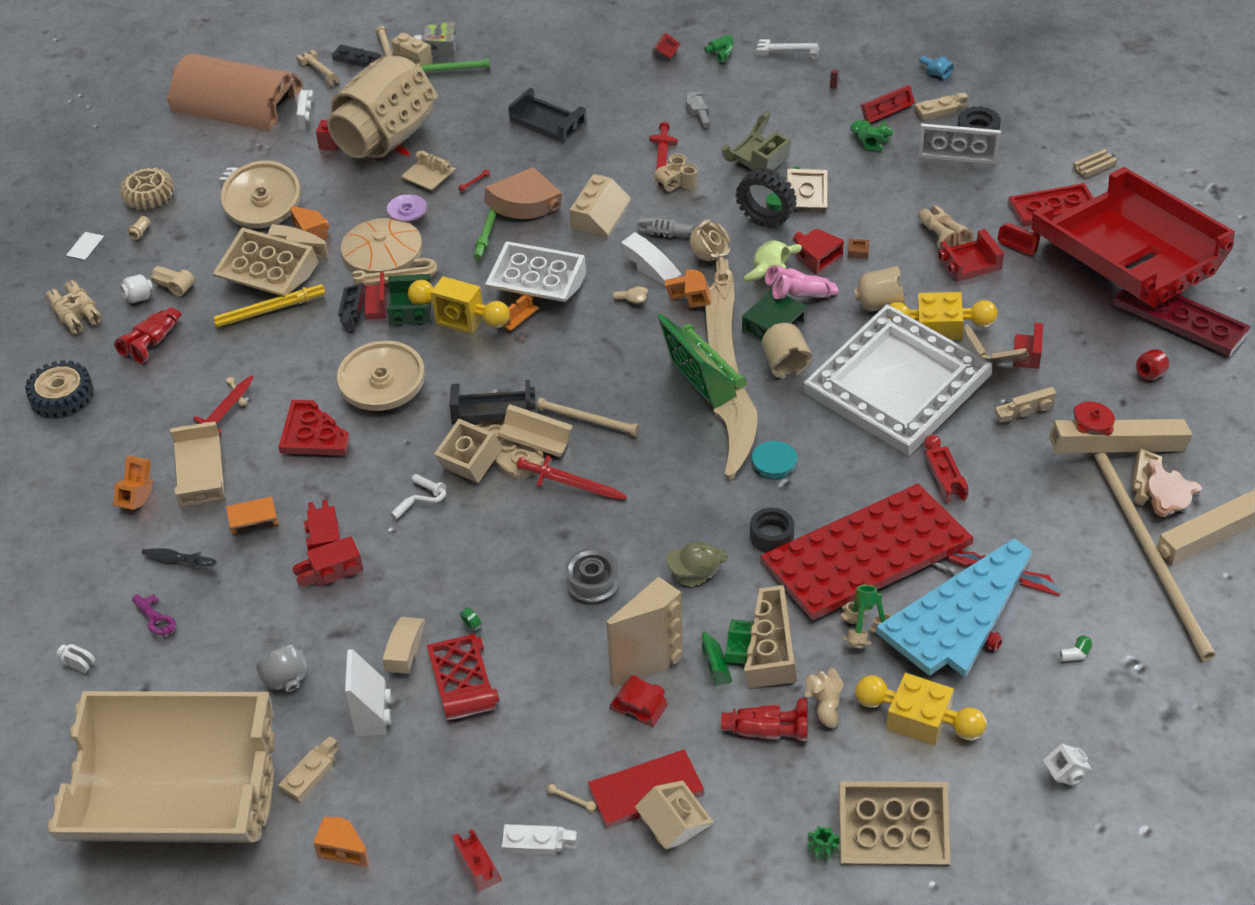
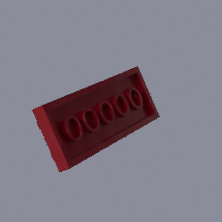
M1122 289L1113 300V305L1227 356H1231L1251 330L1250 325L1179 294L1155 307L1148 305L1125 289Z

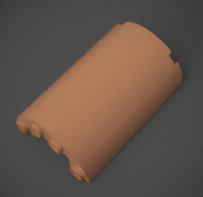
M189 53L183 56L178 65L173 68L167 101L170 104V110L173 112L271 131L279 121L276 109L278 101L286 91H288L289 98L296 99L301 89H303V84L300 77L293 72Z

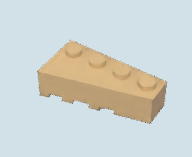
M784 585L760 588L755 609L754 625H752L751 642L747 652V664H745L744 668L748 689L798 682Z

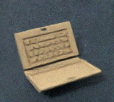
M966 324L963 329L980 356L993 365L1025 360L1030 357L1028 351L1023 348L993 353L992 358H990L971 327Z

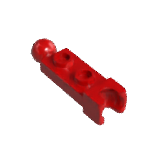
M936 435L926 436L923 442L926 449L925 458L941 489L940 494L944 502L949 504L951 501L949 496L952 494L959 495L961 500L965 501L968 498L969 487L964 476L961 475L948 446L941 447V439Z

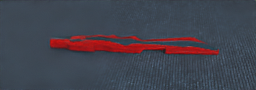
M960 550L945 557V559L967 568L984 558L985 555L980 556L975 552ZM1023 571L1019 579L1021 581L1020 585L1055 596L1061 595V591L1049 575Z

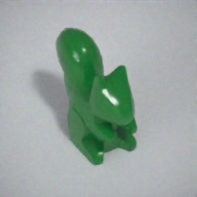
M857 120L850 125V130L858 134V138L863 142L866 150L882 151L883 146L881 144L888 143L889 139L887 138L893 135V130L885 121L880 126H871L866 120Z

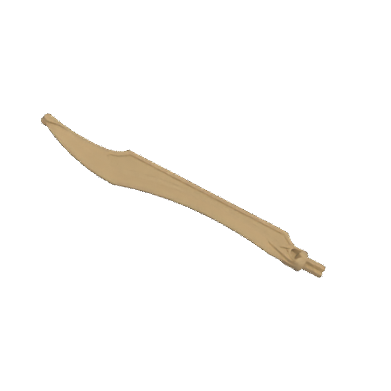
M720 257L719 261H716L715 282L709 287L711 304L706 305L708 343L739 374L732 338V317L735 301L733 273L729 270L728 259ZM734 387L737 396L714 409L715 416L725 423L728 430L729 454L725 469V475L728 480L734 479L735 474L749 455L757 431L758 413L745 387L741 389Z

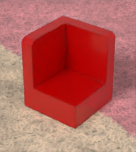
M664 33L660 36L652 50L659 51L665 57L671 59L681 43L667 33Z

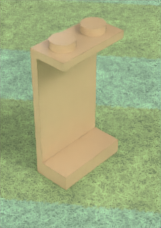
M204 422L196 425L171 428L177 476L175 496L179 507L225 500L220 436L216 422Z

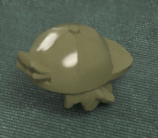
M695 541L688 543L684 548L670 551L666 556V562L672 572V576L676 577L677 582H680L681 585L694 587L696 584L700 586L707 578L711 579L719 570L721 563L727 561L728 554L724 553V549L715 548L706 542Z

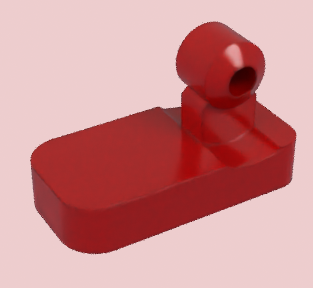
M1005 223L1000 227L997 239L1003 245L1025 254L1033 255L1037 252L1041 235L1014 224Z

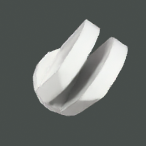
M63 644L57 650V657L61 659L63 665L86 674L90 669L89 666L95 663V658L89 651L74 644L68 646Z

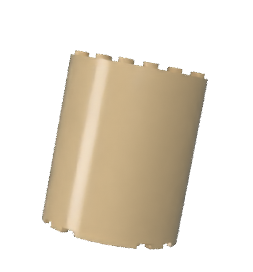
M82 691L81 700L76 704L75 724L71 725L70 737L74 740L78 751L77 759L72 763V781L68 785L61 783L59 794H56L54 797V815L48 822V833L56 840L62 842L253 843L261 838V827L266 826L269 816L275 774L273 757L270 752H275V731H272L271 718H273V709L269 692Z

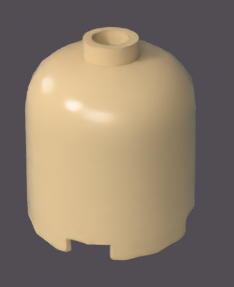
M894 266L864 273L858 280V288H854L856 301H860L862 307L869 312L880 311L886 304L889 305L894 302L905 304L903 286H900L899 277H901L899 267Z
M791 323L775 324L764 333L762 346L774 376L786 378V375L791 373L799 375L811 365L810 359L813 355L801 331Z

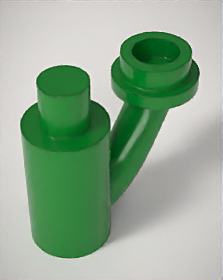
M727 34L708 43V46L704 47V52L706 54L710 52L712 54L716 53L717 60L720 63H725L728 61V56L733 50V39Z

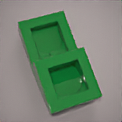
M731 619L725 651V662L747 664V652L751 642V631L754 621Z

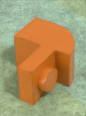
M685 270V276L665 280V287L670 300L686 297L690 308L711 304V292L705 276L700 271Z
M134 456L126 457L124 480L115 483L114 506L134 510L144 505L153 486V480L149 479L151 460Z

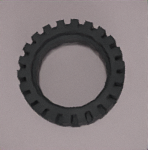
M760 168L759 170L754 169L750 171L738 185L735 194L737 198L736 203L741 204L739 206L740 211L745 210L743 215L745 217L750 216V221L752 222L756 220L759 226L764 223V227L767 228L770 225L771 228L785 223L797 204V196L794 195L795 190L790 188L792 184L790 182L785 183L786 178L784 176L778 177V172L775 171L772 174L771 169L765 171L764 168ZM760 185L772 190L780 199L782 210L773 211L762 207L754 200L750 186Z

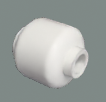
M141 274L127 277L120 284L122 298L131 304L149 299L150 292L153 291L151 281L149 279L146 280Z

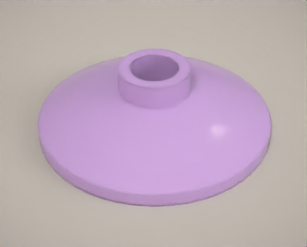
M412 194L395 197L387 205L388 215L397 221L416 220L423 216L427 210L426 201L422 197Z

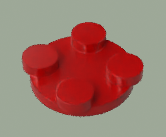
M1086 401L1074 407L1073 413L1077 422L1076 429L1079 432L1086 434L1092 431L1106 436L1112 435L1115 416L1107 406L1098 402Z

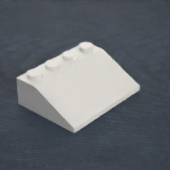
M506 241L485 286L565 302L580 288L586 275L585 256Z

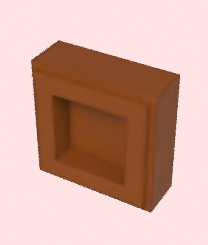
M849 239L847 258L868 259L870 240Z

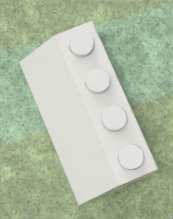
M921 124L918 157L997 164L1001 130Z

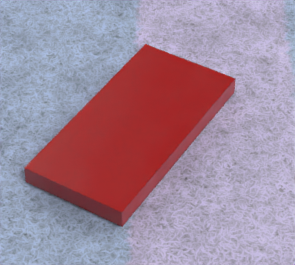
M1085 183L1010 196L1008 203L1022 227L1032 225V212L1046 205L1054 208L1053 218L1094 197Z
M685 749L588 782L589 791L606 828L640 817V813L635 806L655 786L684 781L695 797L705 795V789Z

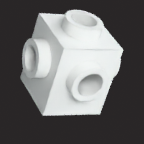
M1062 743L1043 759L1051 776L1058 783H1065L1071 786L1082 782L1085 775L1092 770L1086 761L1088 757L1080 748H1074Z

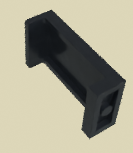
M531 87L508 106L510 122L564 144L587 124L586 108L579 106L573 112L536 98L534 89Z
M525 380V391L461 395L460 383L451 384L449 403L451 425L455 424L458 419L468 423L505 421L506 410L509 405L531 412L536 411L535 387L530 386V380Z

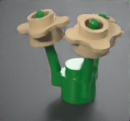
M872 585L858 586L854 602H848L842 607L844 613L841 614V619L851 624H857L856 629L848 630V636H843L844 640L849 641V646L855 649L864 648V644H872V641L867 640L868 632L862 631V624L865 622L863 618L866 615L865 610H871L875 604L877 605L879 615L873 619L874 626L870 627L871 632H876V626L892 616L884 614L882 594L877 593V588Z

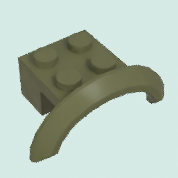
M767 111L758 117L752 131L739 145L730 149L728 144L722 146V156L728 162L737 160L752 170L764 168L765 171L767 169L773 171L789 158L791 139L777 131L768 138L761 136L770 119L771 112Z

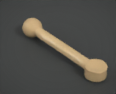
M228 377L226 379L227 385L234 389L236 387L235 378ZM242 396L238 399V404L241 407L247 404L246 399L242 398Z
M554 784L547 786L549 794H557L586 807L589 813L596 811V803L594 801H583L557 789Z

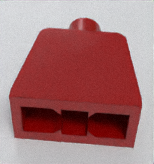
M814 229L807 235L799 231L793 237V242L800 244L802 247L801 251L796 253V257L816 275L843 256L844 240L820 229Z

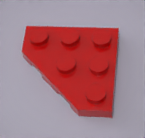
M291 400L278 448L280 453L346 455L350 438L349 433L344 428L341 429L330 415L321 411L318 404L313 400Z

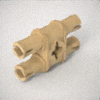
M70 280L73 286L69 282L64 286L69 294L61 297L56 289H51L54 295L48 290L45 296L52 304V311L59 316L60 322L67 325L73 334H77L75 328L79 332L83 330V324L79 319L87 317L91 324L96 325L97 323L94 319L100 323L103 318L96 309L95 301L90 299L88 292L81 289L76 281Z

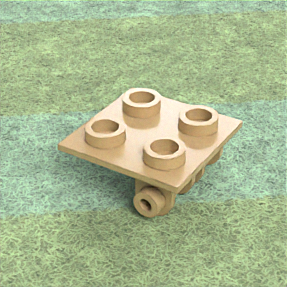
M422 150L416 153L418 162L406 171L401 178L432 191L456 169L451 167L448 160H443L433 154L429 155V153Z

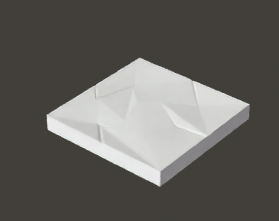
M886 304L804 381V393L907 456H910L924 442L926 436L931 435L992 375V363Z

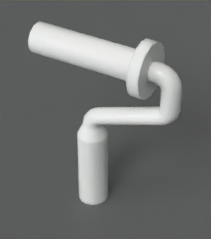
M414 474L412 482L432 491L436 498L412 495L398 505L390 513V516L397 520L413 505L414 501L441 502L447 494L446 484L442 482L436 484L418 474Z

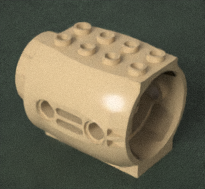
M401 56L381 57L357 74L333 97L331 113L327 123L329 133L338 147L351 157L363 158L369 156L372 158H382L406 141L428 120L432 114L438 94L419 63L414 64L412 61Z

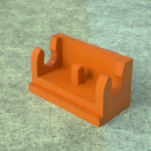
M272 496L226 506L232 534H237L236 528L267 521H273V525H278Z

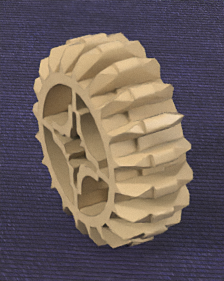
M150 167L147 169L141 168L139 171L134 170L133 174H127V177L123 178V182L120 183V194L125 204L129 205L131 209L136 208L137 211L161 207V204H167V200L172 199L174 194V183L169 173L164 172V169L158 170L157 167L150 169Z

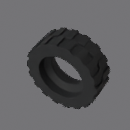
M973 106L960 112L957 127L1000 130L1001 117H999L995 110H991L988 107ZM981 123V124H985V125H987V126H986V127H975V126H972V125H970V124Z

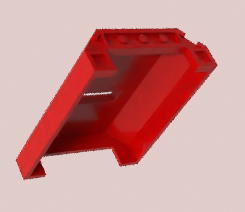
M1122 167L1109 174L1107 192L1053 218L1054 208L1049 205L1032 212L1031 230L1152 307L1213 276L1234 245V230L1126 167ZM1150 253L1154 255V257L1130 270L1125 268V266Z

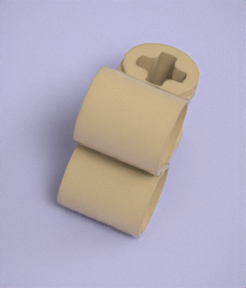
M682 154L671 155L669 157V164L658 168L654 174V179L658 183H662L669 192L679 187L685 190H693L697 187L698 168L694 164H686V157Z

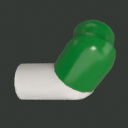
M1081 635L1076 639L1077 642L1073 648L1060 649L1061 662L1085 659L1092 649L1090 637Z

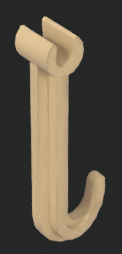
M428 258L414 259L415 265L427 266L384 272L386 284H388V276L430 274L431 277L437 272V264L434 260ZM361 270L352 272L354 285L364 283L365 286L380 285V272L366 274Z

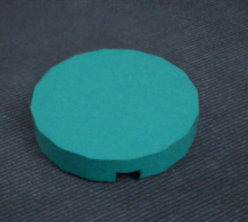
M767 441L754 449L752 465L754 470L760 472V475L765 478H784L788 476V473L796 469L797 454L793 447L785 442Z

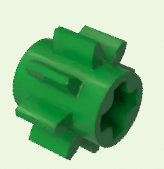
M817 826L814 833L808 832L807 852L813 851L815 860L819 858L829 861L832 853H839L838 844L840 836L833 834L832 827Z

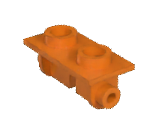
M523 294L516 301V305L512 304L508 307L510 317L503 326L504 328L512 331L539 309V307L532 304L533 296Z

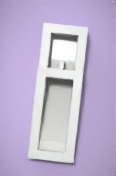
M636 232L621 242L622 255L637 263L638 271L664 286L666 279L681 277V273L657 247Z

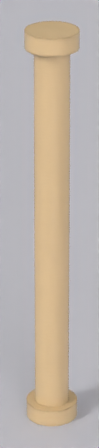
M378 26L376 34L380 38L385 56H393L386 36L387 30L384 26Z
M539 398L537 402L538 411L547 410L624 431L634 437L639 433L640 425L637 423L632 425L547 402L544 398Z

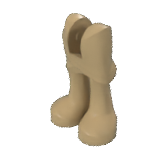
M934 205L931 208V212L928 209H922L918 212L920 221L930 231L933 230L939 235L938 249H940V242L945 241L949 247L973 241V232L966 226L955 222L939 206Z

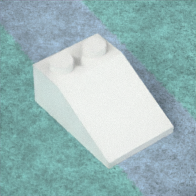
M353 649L347 650L345 693L355 736L386 735V727L391 724V711L387 709V704H392L391 689L386 688L385 679Z

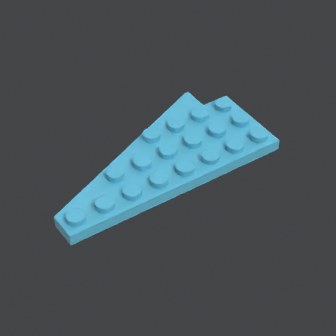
M1015 538L877 625L876 633L929 676L948 664L963 677H966L1031 559L1032 551Z

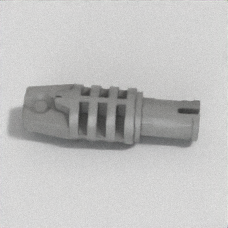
M640 218L638 221V232L653 236L657 234L658 236L663 235V237L669 236V238L675 236L690 237L691 232L694 230V225L680 224L675 220H664L663 218Z

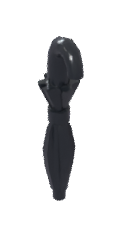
M169 548L142 549L143 555L165 563H188L195 569H199L200 566L213 568L217 565L215 559L203 557L201 552L188 555Z

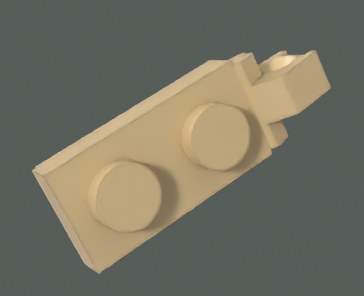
M957 93L956 95L916 103L914 109L922 120H928L957 113L958 109L968 106L969 97L966 93Z
M1049 387L1012 398L1011 403L996 407L995 414L1001 423L1011 421L1013 418L1020 416L1026 417L1031 413L1041 410L1046 411L1054 406L1057 393L1054 388Z
M1140 449L1137 453L1132 482V490L1137 491L1135 503L1144 506L1147 499L1149 500L1152 497L1149 492L1146 494L1145 491L1146 482L1150 478L1147 463L1149 460L1155 459L1162 464L1161 456L1144 449Z
M329 736L321 743L320 747L317 745L311 749L278 785L279 790L301 802L333 767L332 763L335 760V754L340 750L338 741Z

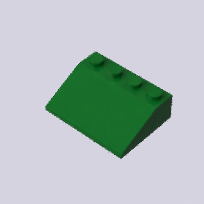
M657 315L671 362L715 409L736 397L734 388L736 382L734 378L725 373L720 363L716 364L711 353L703 350L699 340H694L686 331L664 315Z

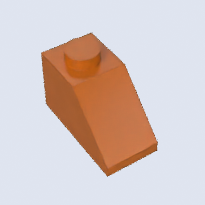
M295 206L290 207L292 222L295 228L307 231L323 240L329 238L327 231L330 229L327 218L322 217L319 211Z
M324 816L313 842L317 857L368 867L370 862L366 847L350 821L342 817Z

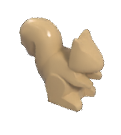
M830 668L828 675L823 671L816 675H808L804 694L805 698L811 696L816 698L819 703L817 707L818 718L828 728H835L839 722L836 709L839 706V697L844 686L835 668Z

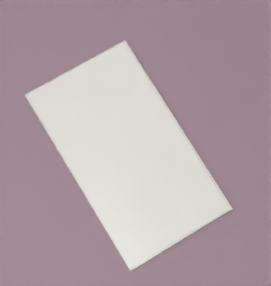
M85 232L66 256L86 260L104 236Z

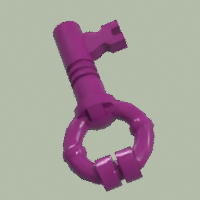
M139 594L132 598V602L149 618L147 625L150 632L162 635L163 637L175 633L176 622L174 618L161 615L150 606L159 602V599L155 598L154 594L150 595L149 598H142ZM161 620L168 622L169 625L160 629L154 626L160 623Z

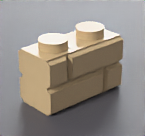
M401 33L391 41L392 49H394L393 56L404 57L414 64L430 65L432 63L431 45L423 42L421 39L411 37L407 33Z

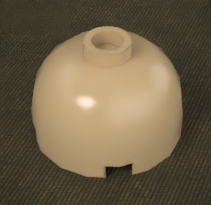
M710 219L699 223L691 232L689 240L693 253L699 259L706 262L717 261L720 257L726 256L730 251V248L728 249L730 238L726 230L719 223L713 224L710 222L712 221Z

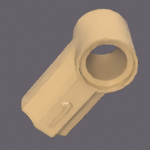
M156 266L151 276L153 283L169 288L176 296H183L195 283L192 273L184 269L176 272Z

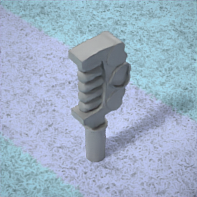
M703 92L686 93L687 111H690L692 116L698 115L703 127L709 128L711 126L707 117L709 106L705 105Z

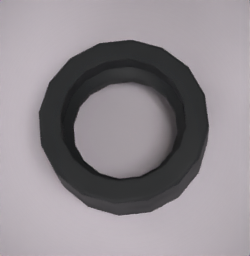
M770 507L761 509L751 518L750 539L758 549L765 552L783 546L794 540V520L787 511L780 508ZM767 524H777L786 531L780 535L768 536L761 533L758 529Z

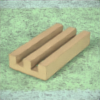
M1104 149L1074 162L1073 169L1084 178H1088L1117 165V159L1115 157L1112 158V155L1110 153L1107 154V151Z

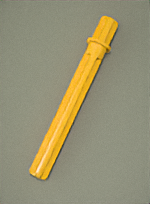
M321 284L307 289L302 287V290L295 291L286 296H280L214 316L213 320L216 327H221L297 303H309L311 299L324 296L325 289Z

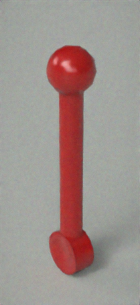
M483 170L482 174L466 184L459 185V191L464 192L468 186L481 178L489 177L490 171Z

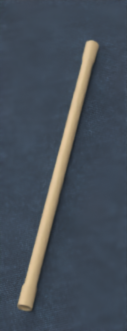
M1094 452L1093 455L1192 638V643L1201 660L1209 661L1213 659L1216 653L1199 627L1105 452Z

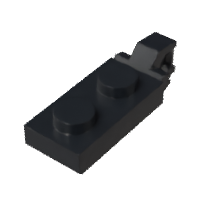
M341 44L332 53L333 61L364 68L382 56L374 51Z
M364 283L344 287L338 316L346 332L354 331L356 327L355 320L360 318L366 292Z

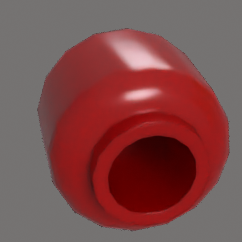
M1158 349L1145 352L1136 360L1137 372L1145 380H1155L1165 375L1170 366L1167 355Z

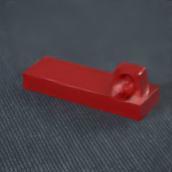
M905 85L860 105L864 120L871 123L913 105L915 101L911 85Z

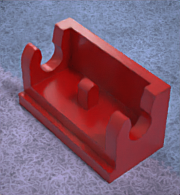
M470 829V836L467 839L463 840L458 833L452 836L455 854L479 893L502 882V878L479 838H477V834L473 829Z

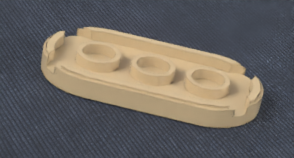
M504 421L476 424L478 427L493 432L503 448L493 463L505 475L523 479L537 474L517 469L516 462L521 457H524L529 462L543 466V451L498 436Z

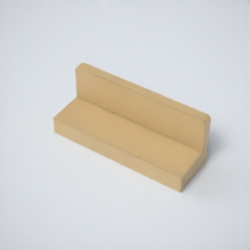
M509 405L506 410L504 424L499 430L498 436L561 457L569 444L573 425Z

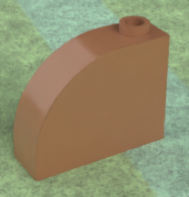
M532 167L486 186L484 203L501 215L517 219H531L560 209L562 192Z

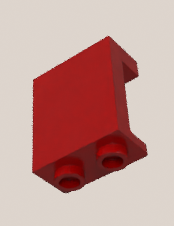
M982 229L977 232V240L954 247H949L945 241L940 242L938 258L947 267L949 274L953 275L955 280L959 282L1002 270L1004 252L987 230Z

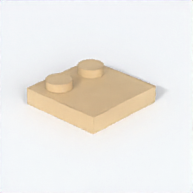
M787 169V182L792 184L790 188H794V195L797 196V204L794 210H827V170Z

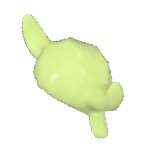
M776 240L764 243L757 248L754 255V270L745 275L743 280L745 282H754L762 278L765 279L767 269L772 265L781 266L786 269L785 261L789 255L800 252L802 249L801 245L787 246Z

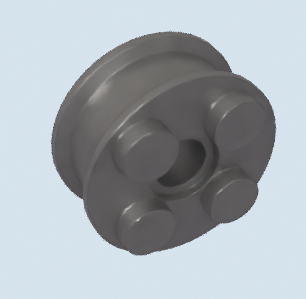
M586 548L579 550L566 563L565 572L568 591L572 596L581 601L592 604L605 600L612 596L619 586L617 560L610 552L604 549Z

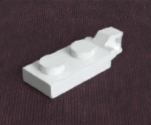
M301 89L297 110L299 131H305L306 123H310L311 102H313L312 90Z
M504 825L502 852L556 855V852H561L562 849H576L577 847L576 831L564 830V828L558 826Z

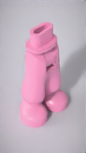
M772 265L767 269L765 275L766 284L773 286V297L779 300L785 298L788 291L794 297L829 298L831 295L837 296L839 293L836 284L830 282L827 278L803 274L792 268L785 269L781 266Z

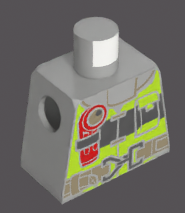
M454 22L425 26V35H414V38L421 39L423 42L431 45L430 54L432 56L455 57L456 32Z

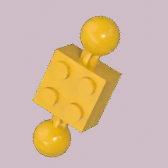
M442 276L434 288L426 280H417L408 289L409 300L414 305H425L432 302L436 324L473 334L483 319L488 326L500 328L508 322L510 317L509 309L503 302L492 301L487 305H482L480 286Z
M961 292L918 293V309L909 310L901 302L889 304L891 307L950 340H963V320H972L976 326L985 328L993 325L998 317L996 306L988 300H980L972 308H962Z
M908 673L904 674L897 692L889 690L885 681L875 675H867L861 678L856 685V698L863 706L875 708L883 703L891 705L888 710L887 730L935 746L944 724L953 726L959 737L969 741L980 738L986 731L987 721L980 710L973 707H966L958 712L951 710L954 688Z

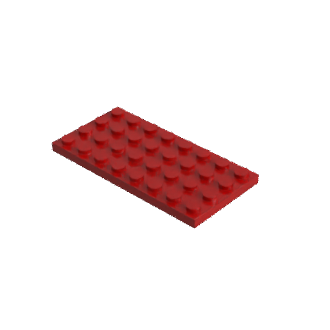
M917 483L792 540L783 546L760 555L761 563L781 585H784V589L814 620L846 605L848 602L854 601L858 586L872 585L880 589L972 545L974 537Z

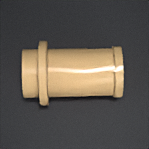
M140 216L137 222L128 228V236L133 240L141 239L143 232L150 226V220L145 216Z

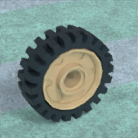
M60 360V364L54 361L51 362V366L45 364L43 365L44 369H36V374L32 373L30 379H27L25 390L31 408L38 415L41 414L45 418L49 415V418L52 419L56 415L58 418H64V414H67L69 417L72 416V411L80 412V407L85 408L87 402L90 403L92 400L91 396L94 394L92 380L88 370L81 366L80 363L74 364V361L69 360L66 364L65 360Z

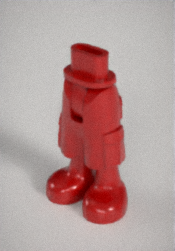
M169 307L167 310L151 314L146 320L134 326L132 332L124 334L115 340L114 347L116 351L123 357L131 354L138 364H144L149 358L147 346L158 345L165 338L166 334L177 325L178 319L182 316L181 312Z
M799 698L795 709L781 712L779 705H763L760 707L738 709L737 712L736 709H733V712H722L721 731H733V734L747 736L748 738L760 737L778 740L781 736H789L799 741H808L807 698Z

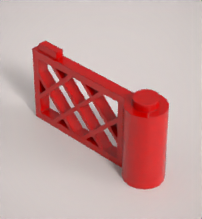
M475 634L427 645L446 721L496 709V704L500 703L497 689L491 688L480 653V651L484 650L481 637L476 638ZM472 643V647L468 652L459 649L462 645ZM441 650L448 651V653L443 658L435 655L434 652ZM454 654L463 657L458 664L450 661ZM468 660L477 663L473 669L464 666ZM444 666L453 669L449 675L440 672ZM459 671L467 674L463 681L454 678ZM474 677L483 681L482 684L478 685L469 684ZM449 683L458 686L456 690L444 691Z

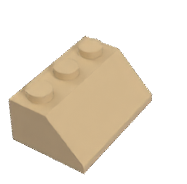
M593 174L570 209L571 229L609 237L631 202V198L612 178Z

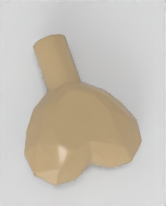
M636 286L627 291L613 292L614 300H628L633 304L644 303L647 298L648 289Z

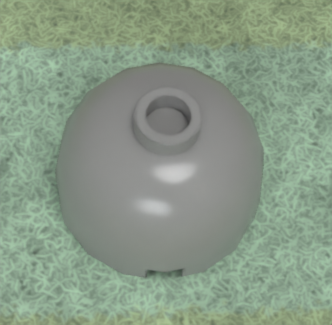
M295 645L281 647L268 654L270 659L265 662L261 659L257 663L256 670L263 683L269 688L278 691L286 690V692L297 689L300 686L299 683L308 672V662L301 646L296 649Z

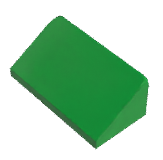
M702 632V651L713 684L718 686L731 683L732 677L725 662L721 645L707 632Z

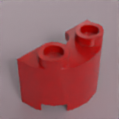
M631 675L610 703L609 709L623 715L630 713L639 722L654 728L668 705L664 697L665 690L657 684L651 685L641 680L638 676Z

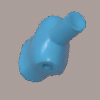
M921 56L919 59L920 63L928 66V74L939 76L942 79H946L955 67L954 63L948 61L944 56L934 60L925 56Z

